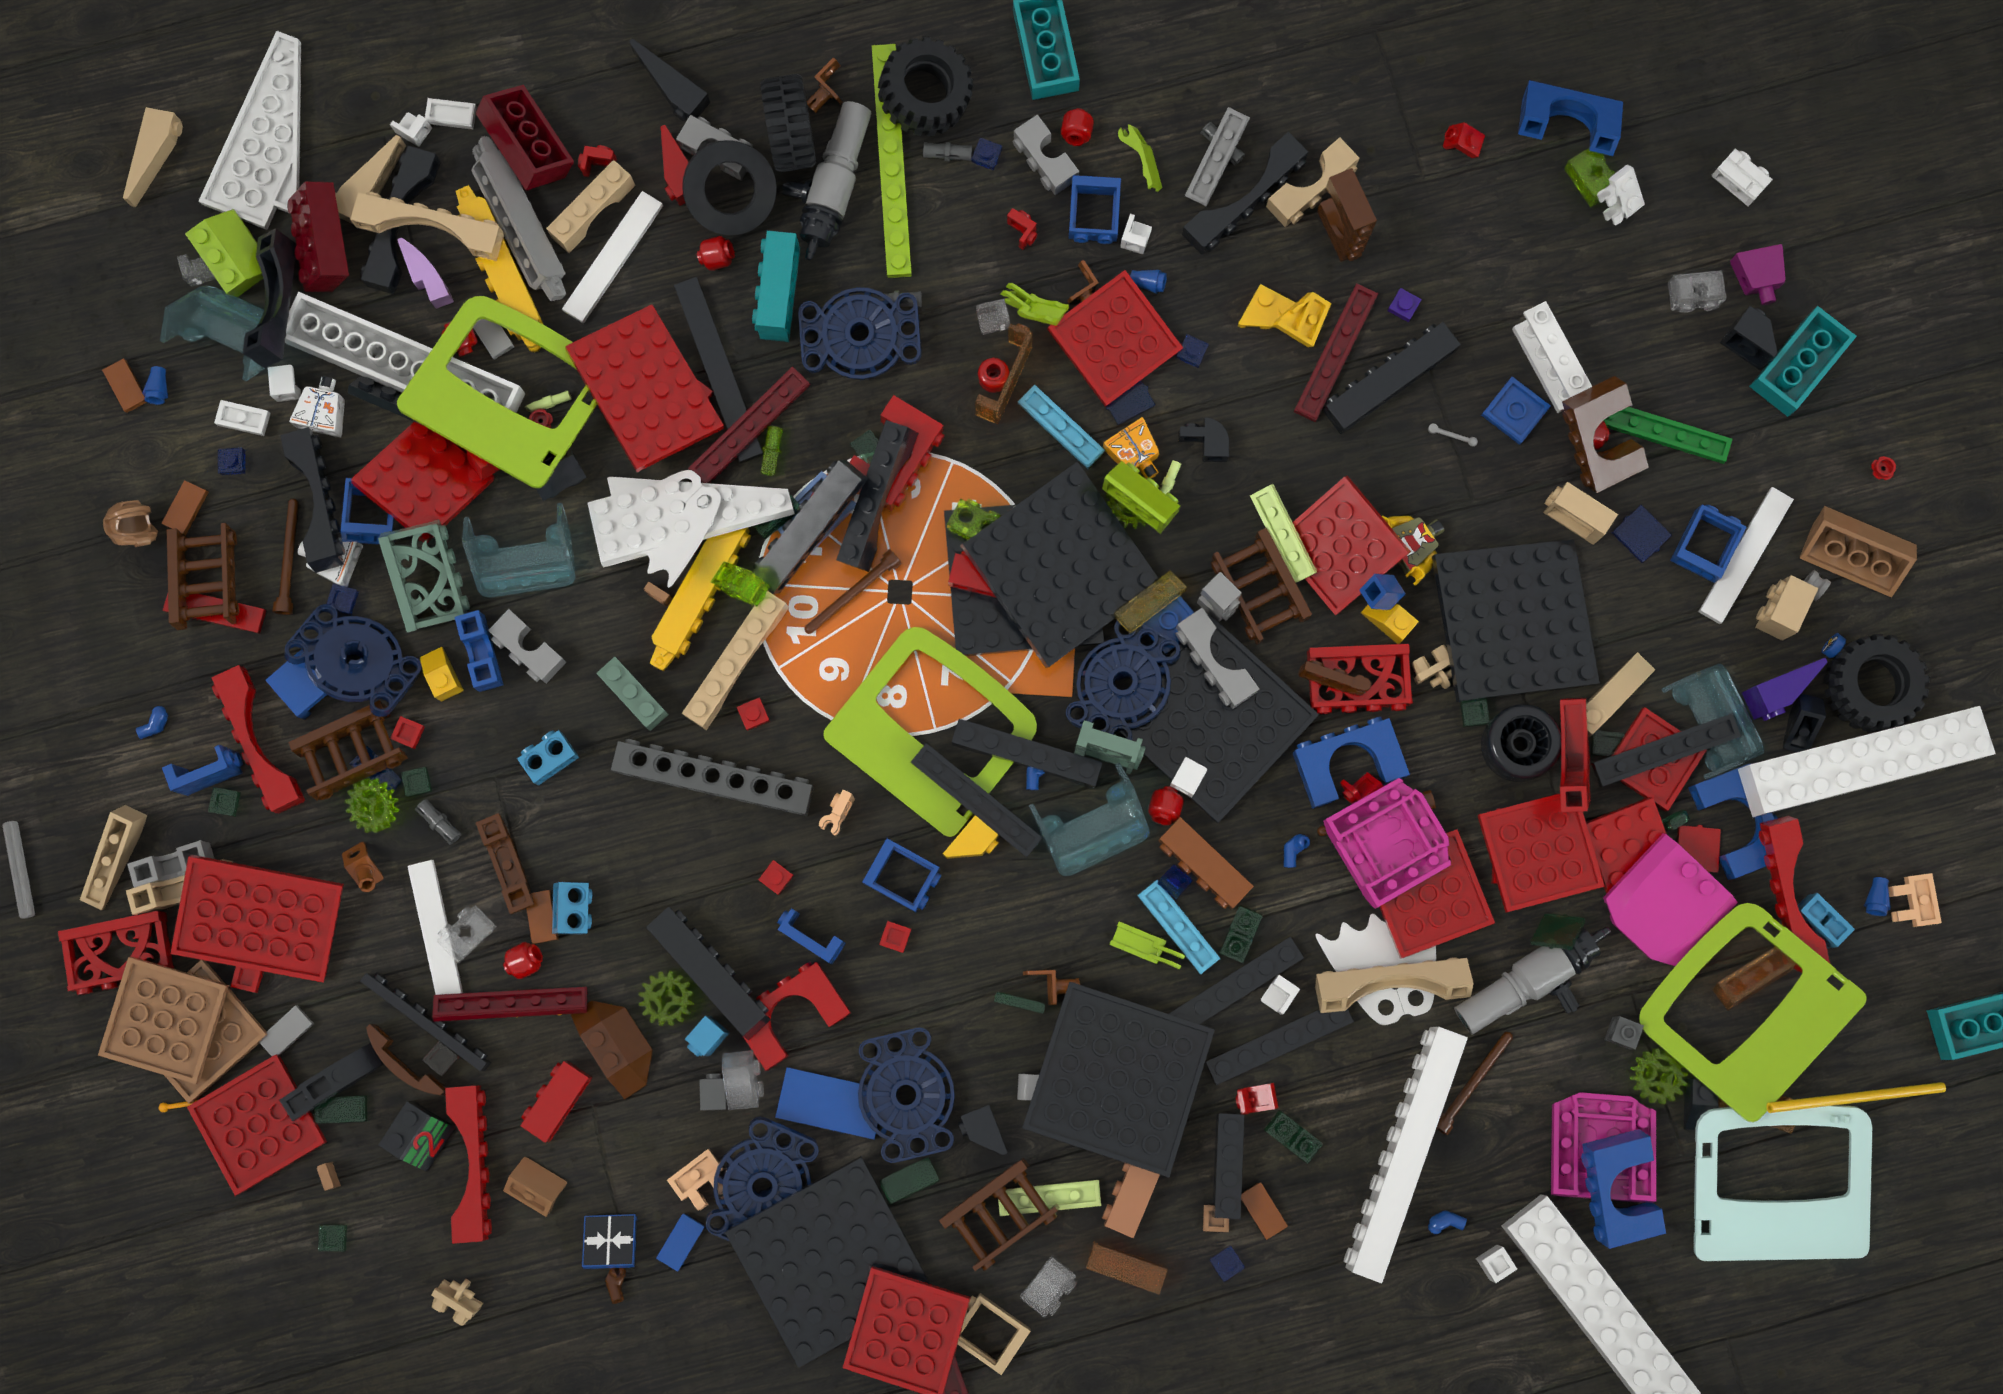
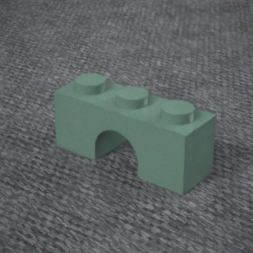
M616 657L612 658L596 673L648 730L651 731L669 715Z

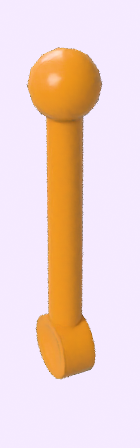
M163 1102L159 1105V1111L167 1112L168 1109L187 1107L191 1104L187 1102L173 1104Z

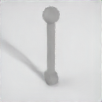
M1430 424L1428 427V431L1431 434L1440 433L1468 442L1470 446H1476L1478 443L1475 437L1468 438L1438 428L1436 424Z

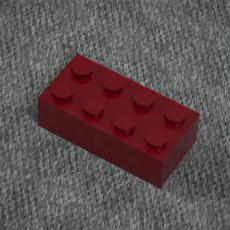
M524 84L484 95L476 115L525 190L566 178L574 160Z
M305 181L287 203V209L292 216L293 222L291 233L296 240L295 257L299 260L300 264L299 280L303 283L304 292H333L349 276L334 183Z

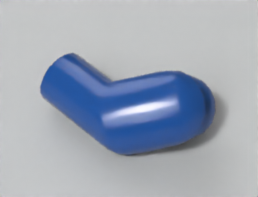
M154 707L149 723L136 728L140 739L158 734L164 730L168 718L164 707Z
M1027 767L1026 790H1039V777L1045 772Z
M1295 835L1285 843V868H1296V855L1310 845V839L1306 835Z
M1446 1210L1441 1211L1431 1217L1428 1229L1433 1234L1441 1233V1230L1448 1226L1463 1230L1467 1219Z

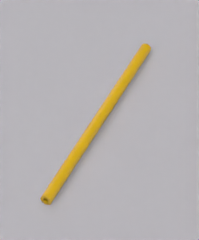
M1943 1082L1778 1101L1767 1103L1766 1108L1769 1113L1926 1095L1945 1092L1946 1086Z

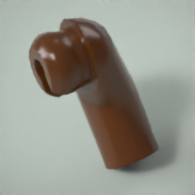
M610 1268L605 1282L612 1304H617L624 1300L621 1285L626 1276L625 1268Z

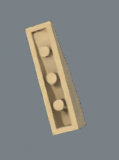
M145 108L123 199L130 206L136 207L175 147L178 136L182 134V121L174 112Z
M395 135L335 193L339 218L353 224L350 218L358 192L367 194V192L381 193L406 147L400 136Z
M1638 652L1586 702L1588 737L1593 735L1655 671Z
M126 805L110 812L80 897L81 901L100 910L105 909L140 838L147 818L146 814Z

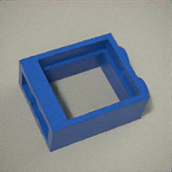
M1073 175L1069 239H1074L1078 243H1085L1088 240L1098 241L1100 244L1117 242L1121 178ZM1078 193L1113 195L1111 230L1075 228Z
M346 478L341 522L342 542L379 544L378 537L381 533L394 531L395 519L392 515L388 514L387 525L350 523L353 495H366L351 484L352 478Z
M1701 505L1694 511L1670 561L1715 583L1722 578L1747 527L1742 525L1741 521L1733 516L1726 517L1718 513L1719 510L1711 505ZM1700 519L1731 534L1717 565L1685 550Z
M887 838L862 883L916 913L918 908L924 909L929 900V896L926 895L929 888H935L942 875L938 873L940 867ZM893 851L931 871L913 903L876 883Z

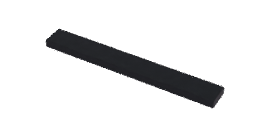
M697 277L675 284L674 287L727 429H729L747 410ZM756 438L738 455L740 463L763 455L758 439Z

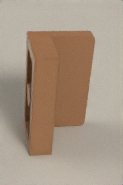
M524 1157L508 1177L503 1191L547 1217L557 1197L566 1187L567 1182L529 1158Z

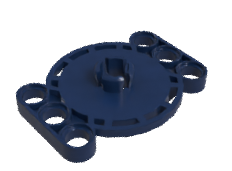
M856 287L834 295L825 303L822 309L813 301L804 302L799 307L802 363L805 369L811 373L820 372L826 364L831 370L841 376L865 380L887 372L896 364L899 358L908 365L916 364L921 358L918 303L914 295L910 293L900 294L896 301L893 302L891 298L880 291ZM857 292L865 293L864 295H858V294L852 295V296L849 295V294H853V293H857ZM871 294L880 296L884 299V301H880L877 298L872 297ZM845 296V298L839 300L836 304H834V305L832 306V304H833L836 300H838V299H840L841 297ZM907 298L913 301L914 304L911 310L903 311L900 308V303L903 299ZM807 307H814L817 314L813 319L804 318L803 313ZM909 322L915 325L913 334H903L902 326L905 323ZM859 325H863L864 328L869 330L868 337L863 341H856L851 337L854 331L859 328ZM809 331L818 333V340L815 343L806 342L805 335ZM907 347L916 348L917 355L915 358L907 359L904 357L903 352ZM893 351L897 353L894 358L891 356ZM817 355L820 357V363L817 367L813 368L807 365L809 356ZM830 356L833 359L831 363L828 361ZM888 360L890 362L884 368L876 371L875 368L882 365L885 361ZM839 364L849 369L850 374L837 369L836 366ZM871 370L870 374L855 375L856 371Z
M329 604L318 606L285 645V659L291 664L305 662L309 678L322 692L337 700L347 702L370 700V711L378 717L387 716L392 712L419 678L422 669L421 662L416 657L407 656L402 658L398 641L382 624L359 616L337 618L336 609ZM328 612L333 618L330 621H322L319 618V614ZM349 622H357L365 625L349 624ZM370 626L380 630L383 634H380L375 629L370 628ZM309 629L315 630L318 636L314 639H309L304 635V632ZM388 639L394 645L395 650L391 649L390 644L387 641ZM293 647H299L303 650V654L301 656H292L289 650ZM348 655H357L361 658L359 660H350L349 665L346 663ZM412 664L417 668V671L415 673H407L404 671L403 666ZM391 682H399L403 688L400 691H393L389 688V684ZM379 699H383L388 702L389 706L385 709H379L374 703Z
M1122 617L1117 620L1114 626L1118 638L1099 644L1083 660L1077 676V691L1080 701L1072 702L1068 705L1066 716L1072 725L1080 729L1084 720L1093 723L1097 719H1103L1106 721V727L1101 731L1114 735L1117 731L1124 730L1128 733L1127 739L1132 740L1130 729L1150 722L1166 705L1171 688V678L1167 664L1176 662L1180 658L1181 651L1178 642L1132 618ZM1126 623L1132 625L1133 630L1130 634L1122 635L1119 632L1121 625ZM1146 634L1152 635L1155 639L1154 643L1150 646L1141 644V638ZM1167 645H1172L1176 648V653L1172 657H1166L1162 654L1163 648ZM1092 658V661L1089 663L1087 670H1085L1087 663ZM1166 674L1167 678L1166 689L1162 687L1161 675ZM1130 676L1133 681L1132 685L1126 690H1119L1115 687V680L1119 681ZM1082 678H1085V690L1082 692L1081 681ZM1160 695H1164L1162 702L1155 708L1154 705L1157 703ZM1075 708H1082L1084 710V716L1079 720L1071 717V711ZM1149 711L1152 712L1148 717L1137 721V718L1144 716ZM1132 720L1133 723L1127 724L1126 721Z
M914 1028L867 1039L859 1047L860 1057L870 1063L860 1080L858 1090L859 1107L869 1127L880 1137L887 1139L881 1148V1155L889 1163L946 1151L954 1142L952 1132L943 1127L953 1109L955 1098L954 1084L943 1062L934 1054L926 1051V1048L931 1043V1035L924 1028ZM919 1031L924 1032L927 1036L926 1044L920 1047L916 1046L912 1040L913 1035ZM893 1037H897L902 1041V1048L898 1052H892L888 1048V1042ZM868 1043H873L877 1046L878 1052L873 1058H867L863 1053V1048ZM922 1053L927 1055L925 1060L919 1057ZM931 1059L935 1060L944 1072L939 1073L930 1063ZM874 1065L879 1066L875 1071L871 1069ZM867 1074H869L871 1078L867 1091H863L864 1081ZM946 1076L950 1084L951 1094L945 1092L942 1078ZM903 1085L912 1086L916 1092L915 1101L909 1105H905L897 1099L898 1089ZM862 1096H867V1104L870 1110L868 1113H866L863 1106ZM945 1099H950L949 1109L944 1116L941 1112L944 1108ZM873 1116L876 1122L883 1127L881 1131L873 1125L869 1119ZM937 1119L942 1120L939 1125L934 1124ZM887 1130L893 1133L891 1137L885 1134ZM939 1132H945L950 1137V1142L945 1147H940L935 1142V1137ZM914 1138H921L925 1143V1148L920 1153L911 1150L910 1143ZM889 1144L899 1146L900 1154L897 1158L891 1159L886 1155L885 1149Z
M765 1117L754 1118L749 1124V1136L751 1138L734 1145L724 1154L717 1166L714 1175V1196L719 1209L712 1210L707 1215V1230L711 1234L729 1241L725 1233L727 1229L804 1188L802 1187L801 1175L804 1172L807 1179L806 1186L811 1184L806 1162H811L818 1156V1144L815 1139ZM757 1123H763L768 1128L763 1136H757L753 1132V1127ZM781 1133H787L791 1137L790 1143L786 1146H781L776 1142L777 1136ZM755 1143L756 1146L750 1147V1144ZM804 1143H810L814 1146V1152L809 1156L802 1155L799 1151ZM743 1146L745 1147V1150L738 1153L734 1158L731 1157L736 1150ZM727 1161L729 1165L725 1170L724 1176H720L721 1168ZM762 1177L769 1179L772 1187L760 1190L757 1193L756 1188L753 1186L754 1181ZM718 1183L723 1184V1197L720 1198L717 1190ZM714 1216H721L725 1220V1224L721 1228H714L711 1226L710 1220Z

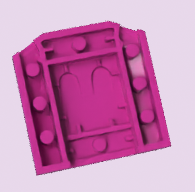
M1400 778L1323 821L1329 838L1363 896L1375 909L1451 865V861L1448 859L1447 847L1449 846L1447 834L1423 794L1404 784Z
M1664 833L1603 897L1604 902L1608 906L1612 924L1648 958L1676 966L1697 942L1738 903L1733 895L1686 850Z
M1578 1093L1552 1104L1551 1195L1591 1199L1590 1192L1585 1183V1179L1588 1178L1587 1171L1581 1159V1155L1584 1153L1582 1144L1640 1129L1651 1137L1654 1161L1632 1166L1621 1171L1612 1183L1611 1200L1656 1202V1111L1645 1107L1631 1096Z

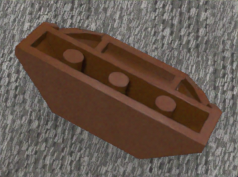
M590 1001L587 1005L586 1013L571 1014L581 1039L606 1078L624 1099H627L647 1085L653 1049L626 1007Z

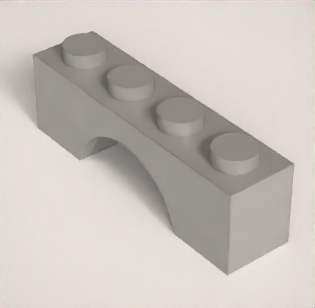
M1203 608L1177 624L1176 629L1178 632L1175 633L1177 638L1183 645L1187 644L1192 651L1190 653L1191 658L1197 665L1201 664L1206 671L1204 676L1212 686L1216 685L1221 693L1218 695L1225 706L1230 705L1234 709L1259 691V687L1246 669H1226L1215 661L1210 650V640L1216 630V626Z

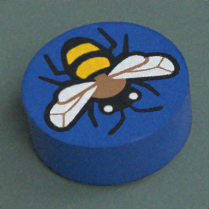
M1839 633L1834 634L1823 646L1822 653L1828 658L1835 657L1843 649L1846 639Z

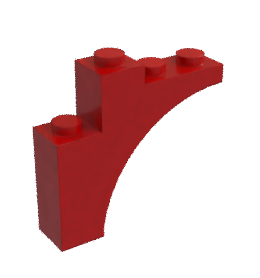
M1586 698L1560 699L1562 739L1561 812L1588 811L1590 804V753Z

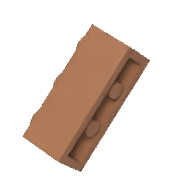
M1124 1163L1122 1171L1126 1173L1122 1182L1117 1180L1112 1195L1116 1197L1112 1205L1107 1204L1102 1219L1106 1220L1104 1223L1106 1227L1134 1238L1160 1175Z

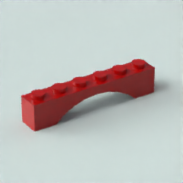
M237 665L212 677L214 682L212 690L215 696L222 700L224 705L222 712L227 721H231L234 727L232 735L236 742L242 745L244 750L242 757L254 772L251 775L256 787L262 790L264 796L261 799L265 808L279 814L304 802L305 798L297 780L274 766L264 755L257 742L252 722V708L256 689L247 669Z
M1785 816L1760 823L1761 831H1759V838L1766 850L1764 861L1767 869L1771 872L1770 888L1776 895L1777 904H1775L1777 916L1781 918L1782 926L1790 930L1830 963L1825 940L1818 936L1805 922L1794 895V868L1798 854L1803 846L1799 821L1797 818ZM1786 956L1789 966L1802 973L1800 966Z
M481 1085L445 1088L446 1114L452 1119L462 1134L469 1159V1177L466 1191L459 1207L451 1217L452 1244L488 1240V1235L492 1233L491 1219H487V1209H490L491 1205L490 1194L486 1193V1183L489 1182V1169L485 1167V1157L488 1156V1144L484 1142L483 1131L487 1130L486 1116H483L482 1106L486 1104V1094L484 1090H481Z

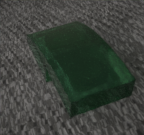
M1239 905L1220 954L1243 963L1263 914Z
M1278 1110L1264 1129L1265 1132L1307 1164L1323 1145L1322 1142L1280 1110Z
M929 1157L883 1178L879 1182L889 1204H893L937 1183L939 1178Z

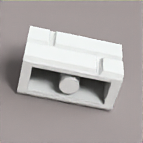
M1734 149L1712 174L1714 179L1748 207L1773 180L1769 177V172L1765 168L1757 167L1751 162V158L1744 151L1739 152L1737 149Z

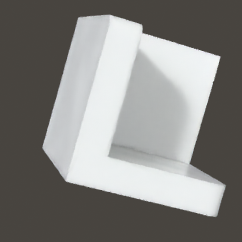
M406 113L399 124L395 121H392L390 124L395 133L420 147L432 129L426 118L421 115L415 117L411 113Z
M1130 214L1121 240V248L1144 254L1152 227L1134 221L1135 215Z
M293 366L268 367L270 396L277 402L299 399L301 389L295 385Z
M1185 757L1170 786L1192 798L1207 768Z
M1277 975L1262 996L1261 1002L1280 1015H1283L1300 989L1282 976Z
M1495 1245L1476 1258L1488 1279L1494 1283L1499 1282L1517 1270L1504 1247Z

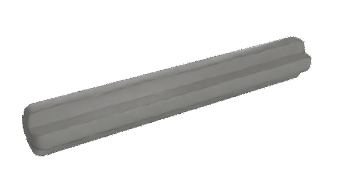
M9 821L3 823V832L19 917L26 919L33 917L35 911L19 825L17 821Z

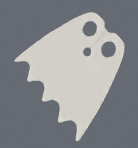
M692 470L678 472L649 486L656 492L653 504L661 512L659 524L665 530L666 537L664 540L666 544L641 554L648 555L650 559L647 570L648 574L663 569L667 570L669 573L668 587L674 584L701 544L721 502L720 493L713 487H705L701 483L700 476ZM687 478L692 481L691 489L686 492L678 490L674 494H668L665 491V484L671 480L679 483L682 479ZM702 495H709L712 498V503L707 508H699L697 505V500ZM675 500H680L686 504L683 511L678 514H673L669 508L670 504ZM679 520H685L689 523L688 531L683 534H678L674 529L675 523Z
M1375 914L1370 915L1368 926L1363 931H1357L1343 922L1339 938L1330 941L1322 935L1316 934L1317 941L1336 972L1347 971L1353 968L1368 969L1375 966L1387 967L1396 966L1401 963L1415 964L1427 960L1436 961V946L1400 959L1386 922L1381 921ZM1389 988L1368 994L1357 1002L1377 1023L1388 1025L1397 1022L1405 1014L1417 1016L1428 1012L1432 1006L1434 994L1412 988H1398L1397 990ZM1413 990L1420 991L1424 996L1423 1003L1419 1006H1412L1408 1001V994ZM1384 999L1390 1000L1394 1005L1393 1012L1387 1016L1382 1015L1378 1010V1004Z

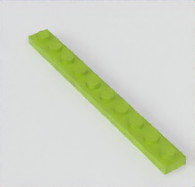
M896 44L872 46L888 278L912 276L902 130L898 122L894 125L889 120L891 115L890 113H884L882 109L884 102H880L878 97L880 90L878 82L890 53L896 51Z

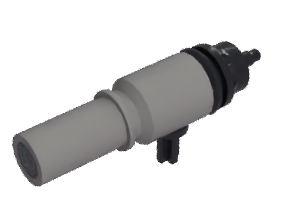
M847 101L842 104L832 138L828 141L826 150L822 155L824 162L817 165L812 181L808 180L805 184L786 181V184L784 183L782 187L784 189L782 193L784 196L800 198L807 205L802 208L803 214L800 217L802 229L799 236L808 243L805 259L809 261L813 259L817 247L825 248L830 246L832 238L838 234L839 226L843 223L842 219L844 218L856 181L853 170L858 168L857 158L872 114L867 107L859 103Z
M1580 927L1574 932H1563L1561 938L1555 936L1554 940H1550L1515 962L1510 973L1503 972L1501 974L1502 978L1454 1007L1457 1016L1468 1032L1473 1035L1503 1015H1509L1520 1007H1524L1527 1005V1000H1539L1548 993L1552 996H1557L1567 1014L1571 1011L1575 1012L1579 1004L1569 989L1572 985L1569 978L1575 974L1580 975L1582 972L1581 968L1586 970L1589 968L1591 961L1601 955L1596 943L1606 938L1611 933L1610 929L1604 927L1590 935L1584 927Z

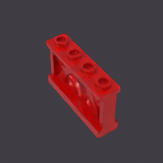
M1409 644L1309 648L1307 651V661H1321L1324 667L1332 670L1334 668L1342 669L1338 667V662L1344 661L1347 664L1345 671L1348 675L1354 668L1355 661L1361 659L1365 670L1374 676H1378V679L1370 689L1360 696L1328 687L1326 693L1333 691L1335 694V698L1332 700H1324L1319 695V688L1322 684L1309 680L1310 706L1317 710L1318 714L1332 713V709H1342V713L1357 712V708H1366L1367 712L1382 711L1381 707H1391V711L1406 710V706H1410L1413 703ZM1395 658L1401 659L1402 677L1391 673ZM1372 660L1379 661L1380 665L1376 668H1383L1382 672L1371 667L1370 663ZM1388 678L1397 681L1401 685L1402 692L1396 698L1389 697L1386 694V690L1389 688L1395 691L1394 686L1386 682ZM1377 692H1378L1379 697L1381 698V699L1369 700V699L1372 698ZM1343 694L1351 699L1349 701H1340Z
M154 911L58 931L59 941L62 943L68 991L77 992V995L93 993L92 988L102 987V990L118 988L117 983H121L127 961L120 968H116L98 956L104 953L110 946L112 933H117L119 940L125 945L135 947L130 957L145 961L148 958L154 959L152 954L145 953L147 948H153L160 954L158 964L174 969L170 954L166 912ZM152 925L156 927L158 944L149 943ZM132 930L135 931L133 939H139L138 942L128 940L127 934ZM100 937L103 940V944L94 951L92 948L98 947L94 941ZM73 941L77 942L81 952L84 954L78 960H76ZM88 960L91 964L85 967L84 973L91 970L93 971V977L90 980L84 981L79 977L78 970L81 964ZM103 972L113 976L101 979Z

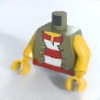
M1382 516L1411 551L1398 564L1406 577L1411 575L1415 578L1416 581L1413 584L1417 585L1433 567L1432 556L1437 554L1436 549L1439 546L1435 537L1444 532L1442 524L1437 519L1426 525L1420 517L1414 519L1411 516H1392L1388 518Z

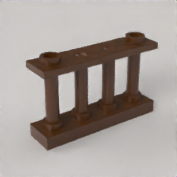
M221 523L220 535L187 538L177 528L167 529L169 624L176 630L187 629V621L190 618L223 614V617L228 622L236 624V615H239V604L235 593L234 545H237V535L226 523ZM221 544L222 558L196 561L186 560L185 551L188 548ZM222 568V581L190 585L186 583V574L189 571ZM223 591V604L195 608H188L186 597H189L190 594Z
M1267 528L1257 532L1255 536L1257 540L1254 541V544L1224 559L1221 558L1219 552L1213 554V561L1211 562L1215 574L1217 575L1221 572L1238 590L1269 574L1277 577L1279 583L1276 588L1247 602H1244L1242 596L1238 599L1241 602L1238 605V610L1247 625L1245 632L1251 641L1255 640L1257 645L1264 639L1261 634L1262 632L1291 618H1298L1300 623L1312 616ZM1258 552L1260 554L1264 553L1268 560L1265 566L1233 581L1227 569L1228 567ZM1280 596L1288 598L1291 604L1288 606V609L1258 624L1255 623L1250 613L1251 610Z
M380 700L374 703L379 709L387 708ZM370 705L288 742L292 752L300 758L305 757L316 786L307 789L308 795L316 801L328 799L333 793L384 769L398 767L402 761L408 759L407 754L399 747L393 748L383 723L385 718L390 717L391 714L384 717L375 716L370 711ZM370 725L374 726L385 753L372 760L360 733L362 729ZM346 736H351L362 764L351 770L347 769L338 746L339 740ZM325 746L329 748L339 774L327 781L323 777L315 756L316 750Z
M1024 1157L939 1220L945 1229L950 1225L953 1229L956 1227L977 1256L979 1261L973 1265L974 1271H977L979 1268H982L983 1271L996 1262L994 1257L1042 1222L1046 1226L1058 1217L1056 1215L1060 1208L1056 1203L1049 1209L1027 1179L1025 1170L1030 1165ZM1011 1180L1015 1183L1018 1182L1041 1214L1029 1224L1005 1192L1007 1189L1004 1185ZM991 1195L994 1198H998L1020 1229L1009 1239L985 1207L986 1203L984 1200ZM970 1210L979 1215L999 1243V1246L988 1254L964 1222L966 1219L963 1215Z

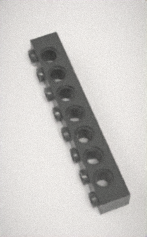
M626 739L625 743L620 741L617 743L611 771L614 773L808 816L814 787L809 784L810 780L795 777L794 781L785 779V774L772 771L770 775L761 774V769L746 766V770L736 768V763L722 761V764L712 762L713 758L698 755V758L695 759L688 757L689 753L680 750L668 753L664 752V747L650 744L649 748L640 746L639 741ZM640 754H645L647 756L646 763L643 766H636V757ZM665 759L670 760V769L666 772H661L659 769L660 762ZM687 765L695 766V773L691 777H684L683 770ZM713 770L719 771L720 777L718 781L714 783L708 782L707 776L709 772ZM735 776H742L744 778V784L740 788H733L731 785L732 779ZM761 781L768 783V790L763 794H759L755 790L757 783ZM783 787L792 788L793 794L789 799L780 798V790Z

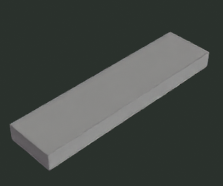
M1229 107L1227 108L1185 197L1207 207L1250 117Z

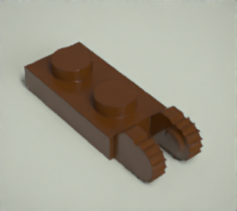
M1314 660L1306 661L1300 667L1298 673L1299 677L1342 692L1356 694V696L1366 693L1372 684L1369 678H1364L1362 675L1352 677L1347 675V672L1342 669L1334 668L1332 670L1324 667L1323 663Z

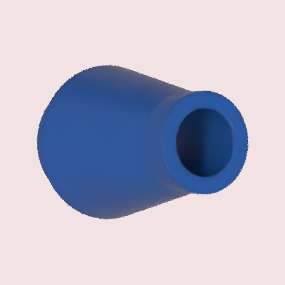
M1132 270L1130 277L1138 287L1156 294L1164 292L1167 279L1166 273L1161 272V270Z
M151 367L150 375L142 393L145 396L144 400L150 404H164L165 399L168 398L166 369L163 367Z
M1882 877L1873 878L1872 886L1864 904L1866 913L1874 916L1887 915V911L1890 910L1888 879Z

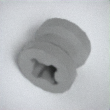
M1815 570L1804 580V582L1819 588L1813 599L1814 601H1817L1831 584V581L1822 579Z

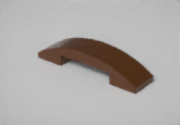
M497 813L476 822L482 842L487 847L501 884V892L509 913L512 915L533 906L534 901L524 869L501 815Z
M369 1024L366 1027L368 1037L375 1052L394 1075L408 1085L423 1092L446 1095V1087L432 1074H425L421 1079L388 1049L394 1040L378 1025Z

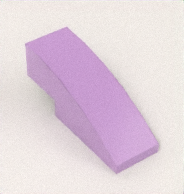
M397 239L411 279L417 289L426 288L430 302L436 309L453 303L454 301L448 287L427 258L405 239Z

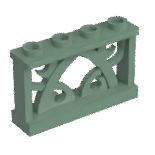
M440 519L395 531L383 532L378 537L407 632L455 620L456 616L466 614L467 610H470L468 598L466 595H462L460 589L463 586L460 572H455L453 563H456L454 551L452 548L448 549L446 542L449 539L448 531L445 525L441 526ZM423 533L433 535L436 539V545L429 547L427 540H425L422 549L418 548L417 540L419 536ZM413 535L412 546L394 543L396 539ZM439 551L441 553L442 560L435 556ZM410 555L412 556V565L406 568L401 564V561L403 559L409 561ZM418 558L428 562L440 572L438 581L430 593L418 583L406 582L405 577L413 573L417 566ZM447 579L449 580L451 589H450V588H444V587H445V584H446V582H447ZM419 590L425 598L422 600L419 594V597L414 599L411 596V592ZM450 596L453 598L455 606L450 611H442L434 603L437 599L442 605H448L444 598ZM429 606L436 614L421 619L417 618V615Z
M1083 721L1074 754L1086 755L1127 768L1126 773L1131 774L1133 769H1138L1146 748L1141 745L1143 739L1138 738L1136 742L1093 729L1094 723Z

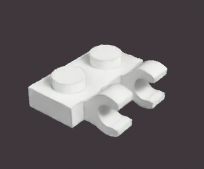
M1629 165L1624 166L1608 179L1610 185L1597 194L1599 202L1602 203L1606 200L1609 207L1603 212L1605 220L1608 221L1612 218L1614 225L1621 223L1623 218L1627 219L1645 205L1634 169Z

